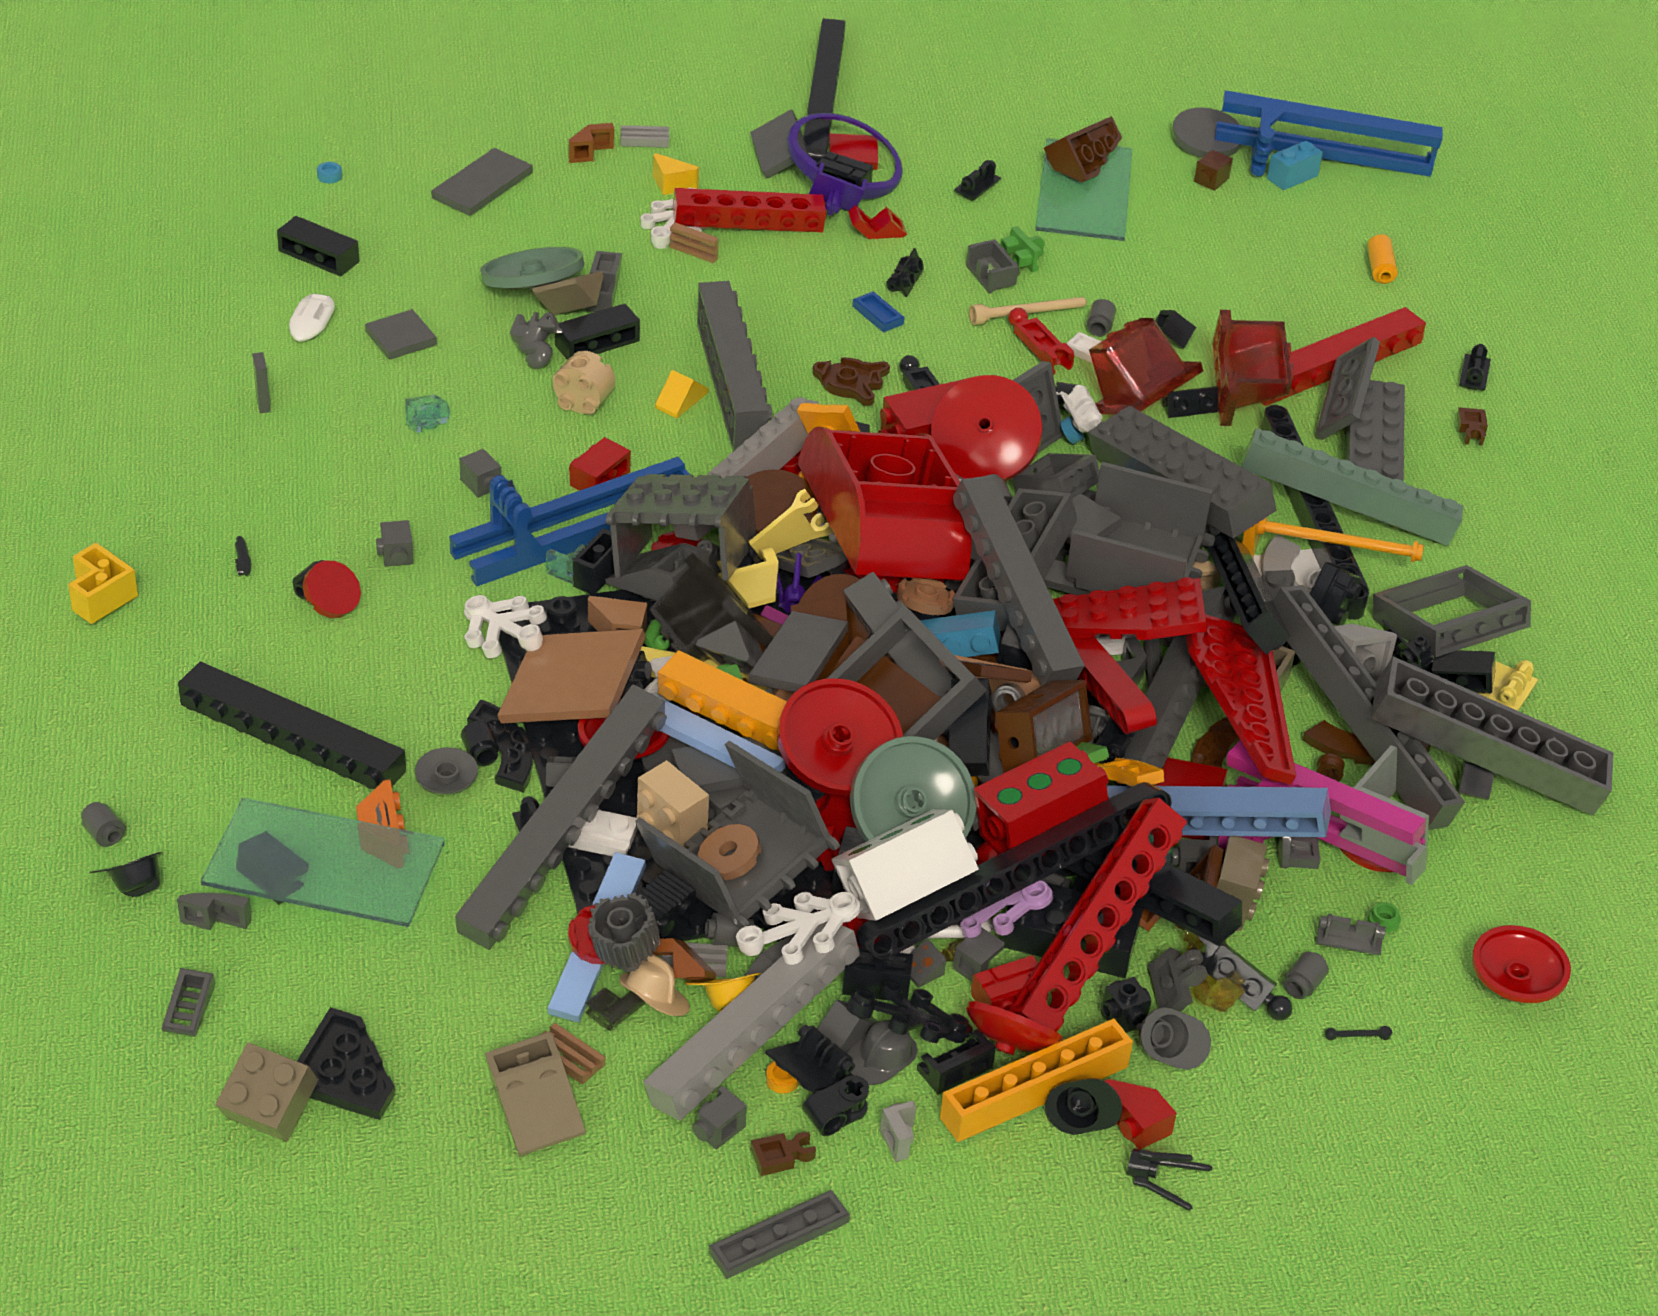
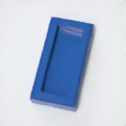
M874 291L853 299L852 307L883 333L904 325L905 317Z

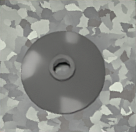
M444 747L431 750L424 754L415 766V776L418 783L426 790L437 794L461 792L470 787L478 775V766L475 759L469 753L457 748Z

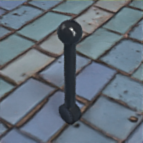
M1381 1026L1379 1030L1336 1031L1330 1027L1324 1032L1325 1038L1330 1041L1335 1040L1336 1037L1373 1036L1389 1040L1392 1035V1029L1388 1026Z

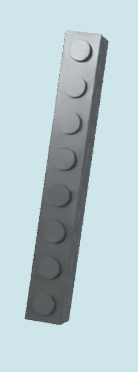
M994 476L962 479L953 496L954 505L960 511L965 528L975 543L976 552L981 556L987 569L989 579L993 581L998 592L999 601L1004 605L1009 615L1010 624L1015 628L1021 641L1022 650L1027 654L1032 664L1034 675L1038 677L1041 686L1052 680H1077L1085 665Z

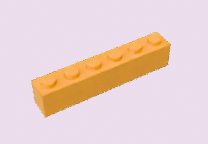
M679 650L657 672L658 694L689 708L693 712H698L720 725H725L745 737H750L770 749L780 752L777 742V725L787 701Z
M1111 1019L943 1092L940 1119L957 1142L963 1141L1046 1104L1047 1096L1053 1088L1076 1079L1101 1080L1128 1068L1133 1041L1115 1019Z

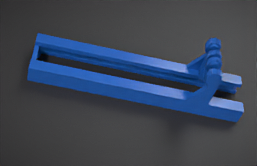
M1226 90L1223 96L1222 111L1260 118V127L1255 128L1217 121L1215 129V140L1252 146L1250 171L1255 176L1264 175L1269 154L1274 150L1282 151L1301 142L1308 141L1323 152V159L1431 177L1436 155L1443 139V127ZM1277 121L1429 146L1431 147V152H1428L1426 156L1279 132L1273 130L1271 126Z
M675 457L531 508L528 504L522 502V497L516 493L517 491L513 487L508 486V480L503 475H497L490 481V522L449 536L450 554L456 560L510 540H515V545L469 561L470 567L474 570L471 580L477 587L585 548V545H588V542H591V539L597 535V532H601V529L611 531L610 525L606 524L607 513L536 538L531 534L616 504L638 476L665 474L669 477L670 475L690 474L685 469L684 462L679 457Z

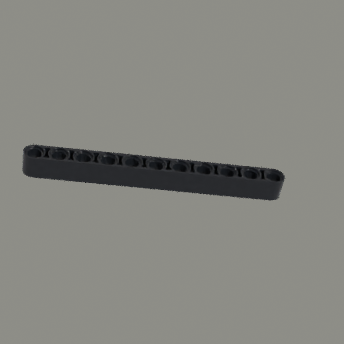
M822 19L807 115L833 113L846 20ZM814 119L807 121L805 124L803 138L809 156L817 163L824 158L828 150L832 123L830 119Z
M1280 405L1266 407L1261 430L1271 431L1276 436L1287 440H1295L1303 445L1288 410ZM1284 485L1302 527L1344 534L1329 501ZM1307 539L1320 569H1322L1325 562H1329L1362 578L1359 583L1362 586L1361 592L1355 601H1350L1346 611L1349 612L1348 619L1356 620L1363 617L1369 596V588L1350 546Z
M1139 783L978 865L979 870L876 921L869 920L865 922L857 932V942L877 959H887L1117 841L1144 799L1160 798L1170 807L1172 799L1166 791L1150 783ZM880 936L877 943L874 944L875 940Z

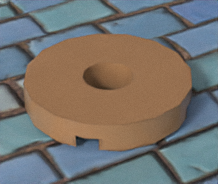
M904 578L899 583L896 592L897 599L901 600L906 607L928 615H944L951 612L954 608L952 599L955 593L952 589L951 591L946 590L947 585L943 582L930 578H912L911 581Z
M732 824L721 827L708 835L700 845L698 857L717 869L723 881L733 880L743 876L755 866L758 854L760 853L761 855L762 846L757 833L751 827L742 824ZM736 849L733 854L724 856L728 851Z

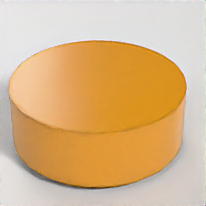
M775 1061L767 1067L766 1083L774 1092L790 1093L798 1087L799 1081L787 1071L780 1069Z

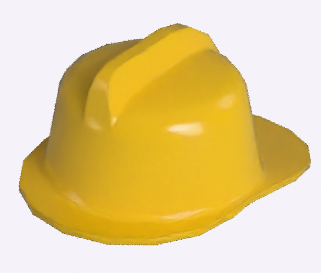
M762 972L739 978L687 981L685 984L704 985L712 1006L721 1012L755 981V976L761 975Z

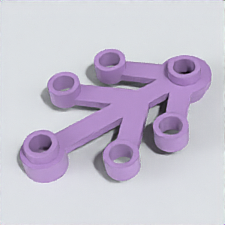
M1039 880L961 921L962 933L968 938L977 937L982 931L981 924L1006 905H1014L1006 913L998 914L993 919L995 932L998 935H1008L1014 930L1013 922L1030 909L1039 910L1051 903L1053 899L1052 890L1044 881Z

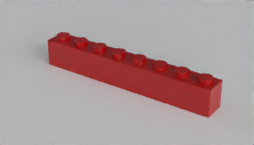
M1407 307L1401 308L1249 368L1245 390L1264 406L1281 401L1329 381L1336 358L1371 337H1375L1380 341L1375 362L1421 344L1424 338L1426 322Z

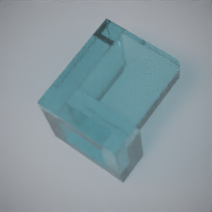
M580 544L570 556L550 549L546 553V573L573 584L572 558H575L579 551L585 548V545Z

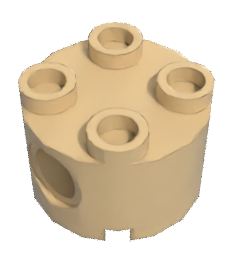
M578 351L553 376V389L558 397L557 403L562 409L572 410L580 414H593L615 387V375L608 363L604 365L600 361L602 357L589 351Z

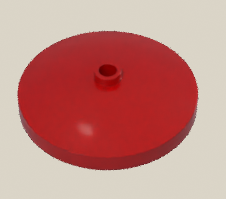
M979 375L965 379L953 386L938 403L931 424V436L934 438L955 475L960 479L983 477L991 474H996L1005 481L1016 477L1034 460L1039 451L1043 435L1041 414L1031 394L1017 382L997 375ZM986 423H990V426L987 429L980 428L981 426H985Z
M838 678L817 680L798 689L786 702L777 725L778 747L790 770L812 788L836 796H850L854 775L861 762L870 752L890 740L903 737L900 722L886 700L867 686L851 680Z

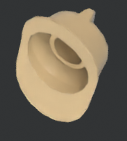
M656 955L648 956V961H641L642 964L636 971L620 975V983L654 1009L672 1016H684L689 1012L690 1005L687 999L675 989L673 967Z

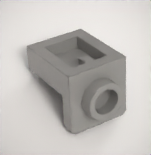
M914 1101L902 1104L896 1103L882 1109L879 1131L895 1162L909 1158L910 1145L914 1141L911 1128L914 1125L916 1114Z

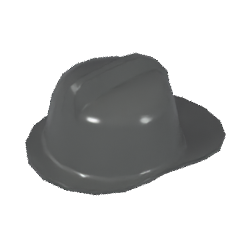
M1161 1007L1155 1009L1142 1023L1136 1025V1029L1139 1031V1041L1146 1054L1170 1066L1187 1070L1198 1067L1206 1060L1210 1052L1211 1038L1204 1023L1193 1016L1172 1008Z
M890 1020L876 1022L869 1029L866 1036L854 1044L847 1052L853 1058L852 1062L855 1064V1068L851 1073L854 1076L865 1079L868 1085L882 1084L888 1081L916 1058L917 1045L910 1036L909 1031L906 1035L894 1033L888 1027Z

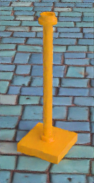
M801 403L797 409V413L808 434L817 426L827 427L830 430L861 432L848 405ZM801 471L798 476H800V477H802L803 479H805V477H804V475H803V473H802V471Z
M1267 518L1247 529L1243 534V544L1247 547L1253 559L1261 534L1264 535L1265 532L1411 557V562L1414 563L1415 561H1421L1424 545L1419 544L1418 541H1414L1412 546L1267 521Z

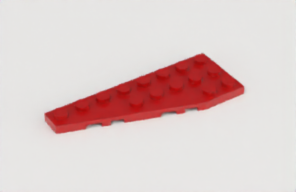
M1185 577L1173 582H1152L1145 586H1124L1110 591L1095 590L1089 594H1067L1053 599L1071 638L1091 639L1093 636H1097V634H1108L1110 639H1122V634L1136 635L1137 640H1151L1207 632L1200 578ZM1000 631L1001 636L1004 635L1005 631Z
M1205 614L1207 632L1186 634L1187 648L1190 656L1262 777L1272 782L1292 785L1296 778V770L1273 650L1265 654L1244 630L1242 625Z

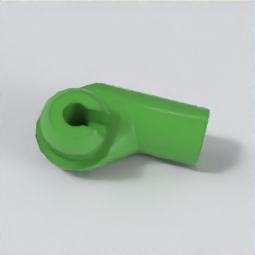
M654 619L650 622L645 632L644 644L649 648L666 651L670 643L668 638L665 641L662 640L664 635L660 634L664 629V624L660 620Z

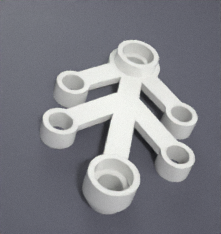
M673 199L653 201L651 203V214L641 215L640 225L644 229H652L651 242L655 248L664 249L671 242L670 235L672 231H670V226L674 224L673 210L666 211V209L673 207ZM668 220L664 226L655 227L656 222ZM686 226V227H689V228L698 230V231H700V232H702L701 229H708V228H710V227H690V226Z
M477 595L466 601L464 613L466 618L470 620V625L464 638L469 648H477L482 645L485 657L495 658L499 656L502 652L498 641L500 630L517 638L520 646L526 651H535L542 646L543 636L539 626H537L547 618L542 606L536 605L529 608L527 599L524 596L491 602L485 596ZM509 609L512 610V612H506V613H501V614L496 613V612L505 611V610H509ZM529 619L531 624L521 627L514 622ZM484 620L489 623L486 641L481 632Z
M808 892L800 893L794 898L796 910L784 908L776 903L771 904L772 907L767 912L763 910L765 922L768 925H777L782 921H788V923L764 932L757 926H746L736 934L738 947L745 955L755 956L762 951L764 944L795 934L790 943L782 948L784 962L794 965L803 960L802 948L816 927L827 922L822 932L814 935L813 942L817 952H830L835 946L833 937L843 922H849L859 915L861 911L860 902L849 892L837 893L831 899L815 897ZM814 909L821 910V911L816 912V913H810V912H812Z

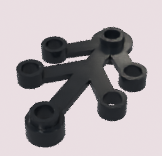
M889 980L883 982L880 995L896 1005L875 1000V995L869 990L857 989L855 993L851 994L846 1006L851 1014L864 1019L870 1018L874 1010L892 1015L888 1027L896 1034L906 1035L908 1031L922 1027L920 1036L930 1043H938L939 1039L942 1038L955 1043H963L966 1038L971 1036L970 1032L973 1031L969 1020L963 1015L957 1013L948 1015L932 1004L933 995L924 989H915L909 1001L900 995L902 987L898 983Z

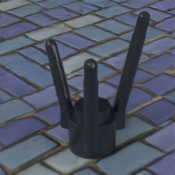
M1133 1148L1127 1175L1136 1177L1134 1185L1147 1188L1190 1211L1193 1208L1190 1203L1150 1182L1149 1178L1156 1179L1159 1165L1208 1172L1212 1171L1213 1168L1208 1164L1190 1162L1193 1160L1192 1155L1152 1152Z

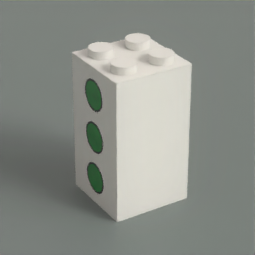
M932 809L832 858L845 891L852 893L860 902L861 911L857 916L858 918L876 921L979 870L975 862L978 860L977 853L972 844L967 843L962 832L965 830V827L957 813H954L953 810Z

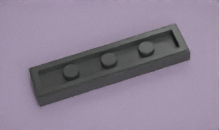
M830 1190L710 1245L709 1254L724 1277L728 1279L849 1223L850 1214L835 1193Z

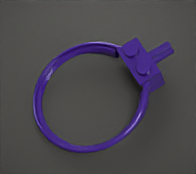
M817 113L802 117L789 130L787 146L790 156L796 166L811 180L812 184L809 194L823 195L828 215L832 216L833 212L838 214L840 208L850 210L855 205L858 206L862 199H874L891 193L901 181L902 163L895 148L881 133L857 119L834 113ZM814 119L838 120L860 127L872 134L888 148L895 159V173L891 179L882 182H867L866 179H863L860 187L823 173L824 163L821 162L819 167H817L818 163L800 147L797 140L799 129L804 123Z

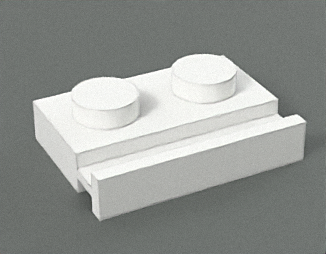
M598 810L595 818L590 823L586 822L582 827L577 842L573 846L569 845L568 847L608 856H614L615 852L627 855L638 829L635 823L637 818Z

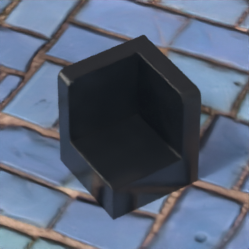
M1161 310L1149 333L1156 338H1168L1179 348H1185L1196 327L1175 310Z

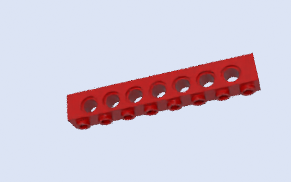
M1160 798L1144 799L1008 1011L1038 1022L1056 1032L1062 1027L1065 1013L1069 1007L1079 1000L1084 983L1096 973L1099 967L1098 961L1114 945L1116 941L1115 935L1119 928L1126 924L1133 914L1131 909L1137 900L1147 893L1150 887L1148 883L1152 876L1164 866L1166 854L1181 839L1183 835L1182 829L1187 820ZM1150 832L1153 834L1154 842L1152 845L1149 842ZM1133 858H1135L1137 862L1136 871H1134L1132 868ZM1117 884L1120 887L1119 898H1117L1115 894V887ZM1099 911H1101L1103 914L1102 924H1100L1098 921ZM1083 937L1086 940L1085 951H1083L1081 948V940ZM1066 964L1069 967V976L1067 979L1065 978L1063 973V969ZM1048 991H1050L1052 995V1002L1050 1006H1048L1046 1002V995Z

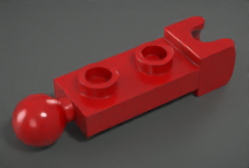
M1020 307L1010 311L1008 320L1014 326V333L1041 361L1051 362L1053 375L1056 372L1054 365H1061L1067 370L1072 369L1074 351L1066 343H1061L1037 317L1028 320V313L1025 309Z

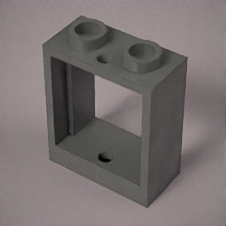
M1048 453L1012 479L1016 491L1022 488L1071 493L1072 498L1098 483L1100 469L1095 454Z

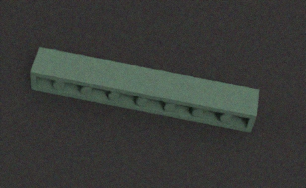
M1255 428L1243 454L1241 467L1252 473L1449 546L1462 522L1463 505L1458 504L1455 500L1439 497L1426 489H1418L1407 485L1399 479L1383 476L1375 470L1364 469L1348 460H1340L1328 455L1324 451L1303 446L1295 440H1287L1276 436L1271 431Z

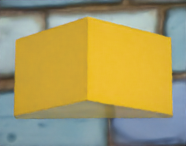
M657 153L653 155V177L663 195L673 194L675 188H699L698 166Z
M671 370L655 403V408L674 418H678L709 393V388Z

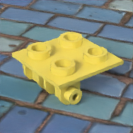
M1528 660L1520 661L1516 668L1513 669L1495 661L1496 673L1492 693L1488 694L1485 692L1483 694L1479 692L1478 694L1519 711L1538 682L1537 678L1532 677L1534 672L1533 664Z

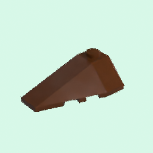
M1111 116L1044 147L1048 162L1055 171L1085 182L1099 175L1101 166L1106 164L1108 155L1115 150L1122 136Z

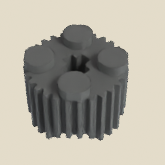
M636 892L627 894V897H624V895H621L620 898L614 896L613 900L601 898L599 899L600 903H595V908L590 909L592 918H589L590 924H588L589 934L596 954L606 965L610 964L611 967L617 965L618 969L621 968L625 972L636 971L642 964L641 961H648L647 957H652V951H657V947L661 943L654 912L649 907L647 899H643L641 894L637 896Z

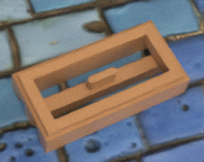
M678 223L670 226V231L673 232L670 235L672 240L670 248L711 263H715L718 260L719 238Z
M554 1023L550 1026L557 1049L563 1053V1056H560L566 1074L583 1085L605 1065V1056L558 1024ZM572 1062H576L577 1064L585 1068L586 1071L582 1070Z

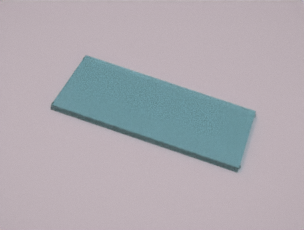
M1047 138L1046 146L1054 143L1058 139ZM1116 146L1115 150L1108 155L1106 164L1101 166L1099 175L1085 182L1055 171L1048 162L1045 153L1035 231L1125 241L1132 148Z
M242 797L201 878V885L409 927L440 852L445 845V838Z

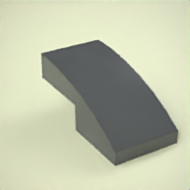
M193 893L180 895L177 899L181 923L211 930L217 921L247 929L252 920L250 900L247 897L224 893Z

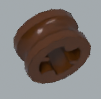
M1324 754L1317 761L1316 772L1339 782L1344 774V760L1336 754Z

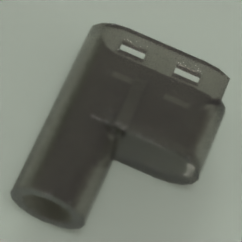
M603 988L585 1003L589 1006L585 1013L602 1027L612 1031L646 1004V1002L632 991H629L620 998L610 990Z

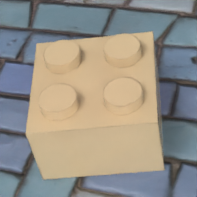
M666 760L638 777L637 819L640 817L684 848V843L701 828L708 830L709 794Z

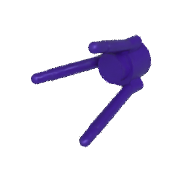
M801 553L796 554L793 584L789 585L784 591L778 572L779 607H783V610L789 614L791 613V605L799 604L800 599L806 592L803 586L799 584ZM821 575L816 576L812 585L822 578Z

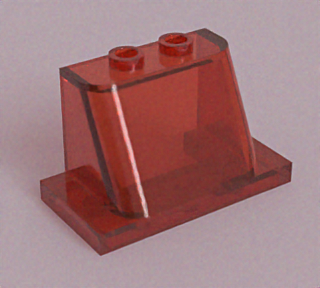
M1220 309L1212 340L1216 386H1218L1220 426H1231L1235 409L1288 395L1292 385L1291 379H1293L1294 365L1289 363L1291 343H1288L1286 339L1284 321L1232 320L1231 310Z
M1139 318L1138 320L1127 322L1124 324L1123 329L1109 333L1107 339L1089 349L1103 399L1095 403L1101 414H1117L1128 406L1141 412L1204 371L1201 361L1181 360L1153 318Z

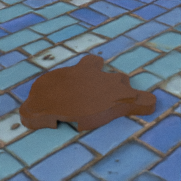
M841 357V363L831 365L830 360L826 362L819 361L813 365V375L819 379L826 391L836 396L854 398L866 406L874 403L875 395L872 390L882 389L883 380L881 377L888 375L890 372V365L885 361L864 362L849 357Z

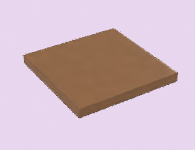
M629 629L542 635V646L535 651L526 652L497 715L500 723L607 718L617 706L646 638L644 630Z

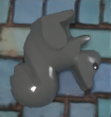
M534 312L528 322L525 321L522 314H517L510 331V335L513 341L517 343L519 350L527 354L525 360L528 362V366L533 367V369H540L546 366L552 357V348L549 343L545 342L549 334L563 333L555 315L551 312H547L540 319L539 313Z

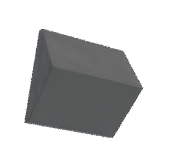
M733 621L698 639L696 646L719 666L737 663L740 673L749 675L763 654L759 642L737 621Z

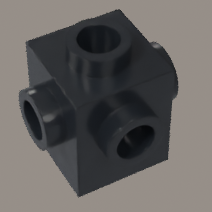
M1135 977L1123 981H1115L1105 988L1101 1013L1107 1021L1115 1019L1126 1033L1135 1030L1136 1025L1142 1023L1148 1016L1151 996L1148 990L1142 987Z

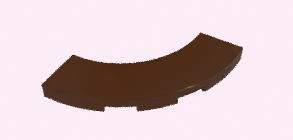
M1227 717L1210 726L1209 731L1199 738L1191 762L1222 768V762L1227 753L1240 740Z
M1325 720L1304 732L1302 740L1325 754L1332 753L1355 759V763L1374 765L1376 763L1355 734L1341 730ZM1419 740L1427 752H1429L1431 745Z

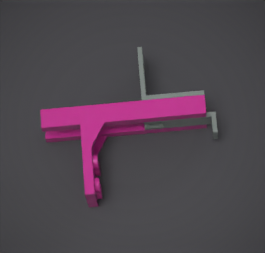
M1241 740L1227 753L1228 766L1262 780L1260 783H1257L1240 775L1237 779V784H1230L1228 787L1328 788L1331 811L1340 814V818L1331 815L1326 837L1316 838L1406 877V883L1413 885L1425 871L1429 815L1390 799L1396 791L1397 747L1391 745L1353 788L1294 763L1296 778L1292 785L1272 782L1262 777ZM1218 836L1220 848L1225 850L1229 836ZM1239 836L1262 844L1265 839L1271 838L1265 836Z

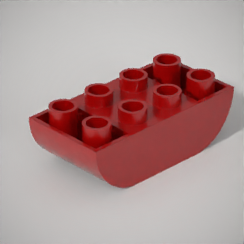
M819 426L810 431L801 449L798 465L855 575L859 579L872 572L876 574L879 580L884 578L887 582L890 580V577L930 578L943 583L945 579H965L969 572L972 537L965 528L959 509L954 505L953 496L960 481L931 435L924 433L901 435L841 431Z

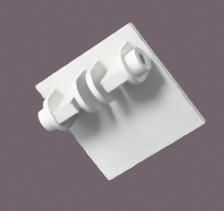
M1076 385L1069 395L1063 391L1060 392L1065 401L1063 406L1073 416L1074 420L1072 422L1080 432H1088L1101 423L1102 415L1085 386Z

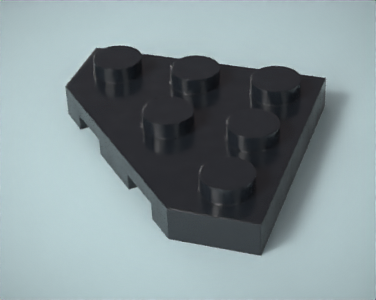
M330 1007L297 1062L309 1066L319 1079L310 1098L381 1120L395 1096L393 1082L390 1076L386 1074L382 1059L366 1032V1026L362 1017Z

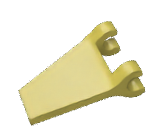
M805 489L797 493L792 506L749 541V544L761 560L764 559L760 554L761 549L772 547L775 554L809 540L828 536L833 532L828 522L820 526L826 521L821 513L816 514L810 523L804 516L806 513L815 511L819 506L814 498L804 503L810 498Z
M772 547L760 550L764 562L736 569L728 581H722V573H718L720 581L727 582L748 609L772 603L776 600L779 561ZM718 560V561H717V564H718V566L720 567L721 572H722L721 560Z

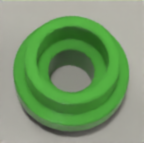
M1381 902L1370 910L1368 921L1372 923L1379 922L1380 926L1386 927L1385 932H1392L1399 927L1401 917L1398 909L1393 904Z

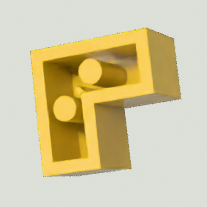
M98 543L90 545L73 556L76 579L68 584L72 611L90 624L95 623L138 596L135 569Z

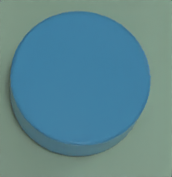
M324 162L317 167V178L323 183H336L342 179V167L335 162Z
M1069 416L1061 421V427L1067 439L1072 444H1076L1083 440L1084 435L1074 426L1072 422L1074 418Z

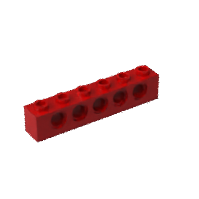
M675 188L672 207L674 223L684 226L823 232L826 207L824 197L820 194Z

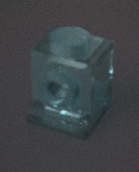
M428 395L405 399L406 425L417 433L422 432V428L432 429L436 428L437 424L447 423L450 409L447 402L439 396Z

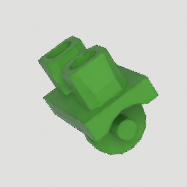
M1018 226L1012 227L1010 236L1001 238L1000 246L1006 250L1007 254L1013 253L1012 260L1018 264L1019 268L1027 267L1031 272L1038 271L1037 259L1044 254V240L1039 236L1028 237Z

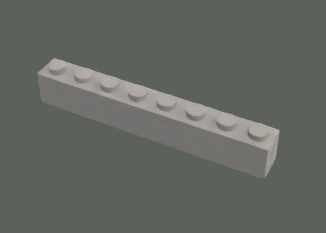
M803 397L793 399L784 409L776 413L770 421L761 426L755 434L745 440L741 446L730 453L726 459L714 467L707 475H717L725 478V476L748 477L753 473L763 470H779L801 451L808 436L797 413L799 405L801 403L818 404V401L806 400ZM673 524L676 537L699 541L715 527V525L690 527L688 524Z
M827 922L819 924L802 948L804 957L801 962L789 965L784 962L783 956L780 957L643 1081L651 1106L681 1121L845 969V965L853 963L860 956L854 930L841 925L833 937L834 948L830 952L819 953L815 950L813 937L818 932H822Z

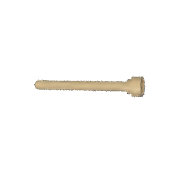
M1084 297L992 308H988V306L983 304H973L969 308V318L972 325H981L989 321L990 318L1008 316L1014 308L1021 307L1030 314L1080 308L1086 306L1087 300Z

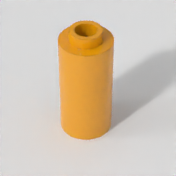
M1383 234L1375 235L1367 243L1372 275L1376 282L1387 284L1395 280L1398 275L1393 245L1388 236Z

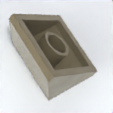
M599 271L532 288L533 294L554 315L596 306L603 281V272Z

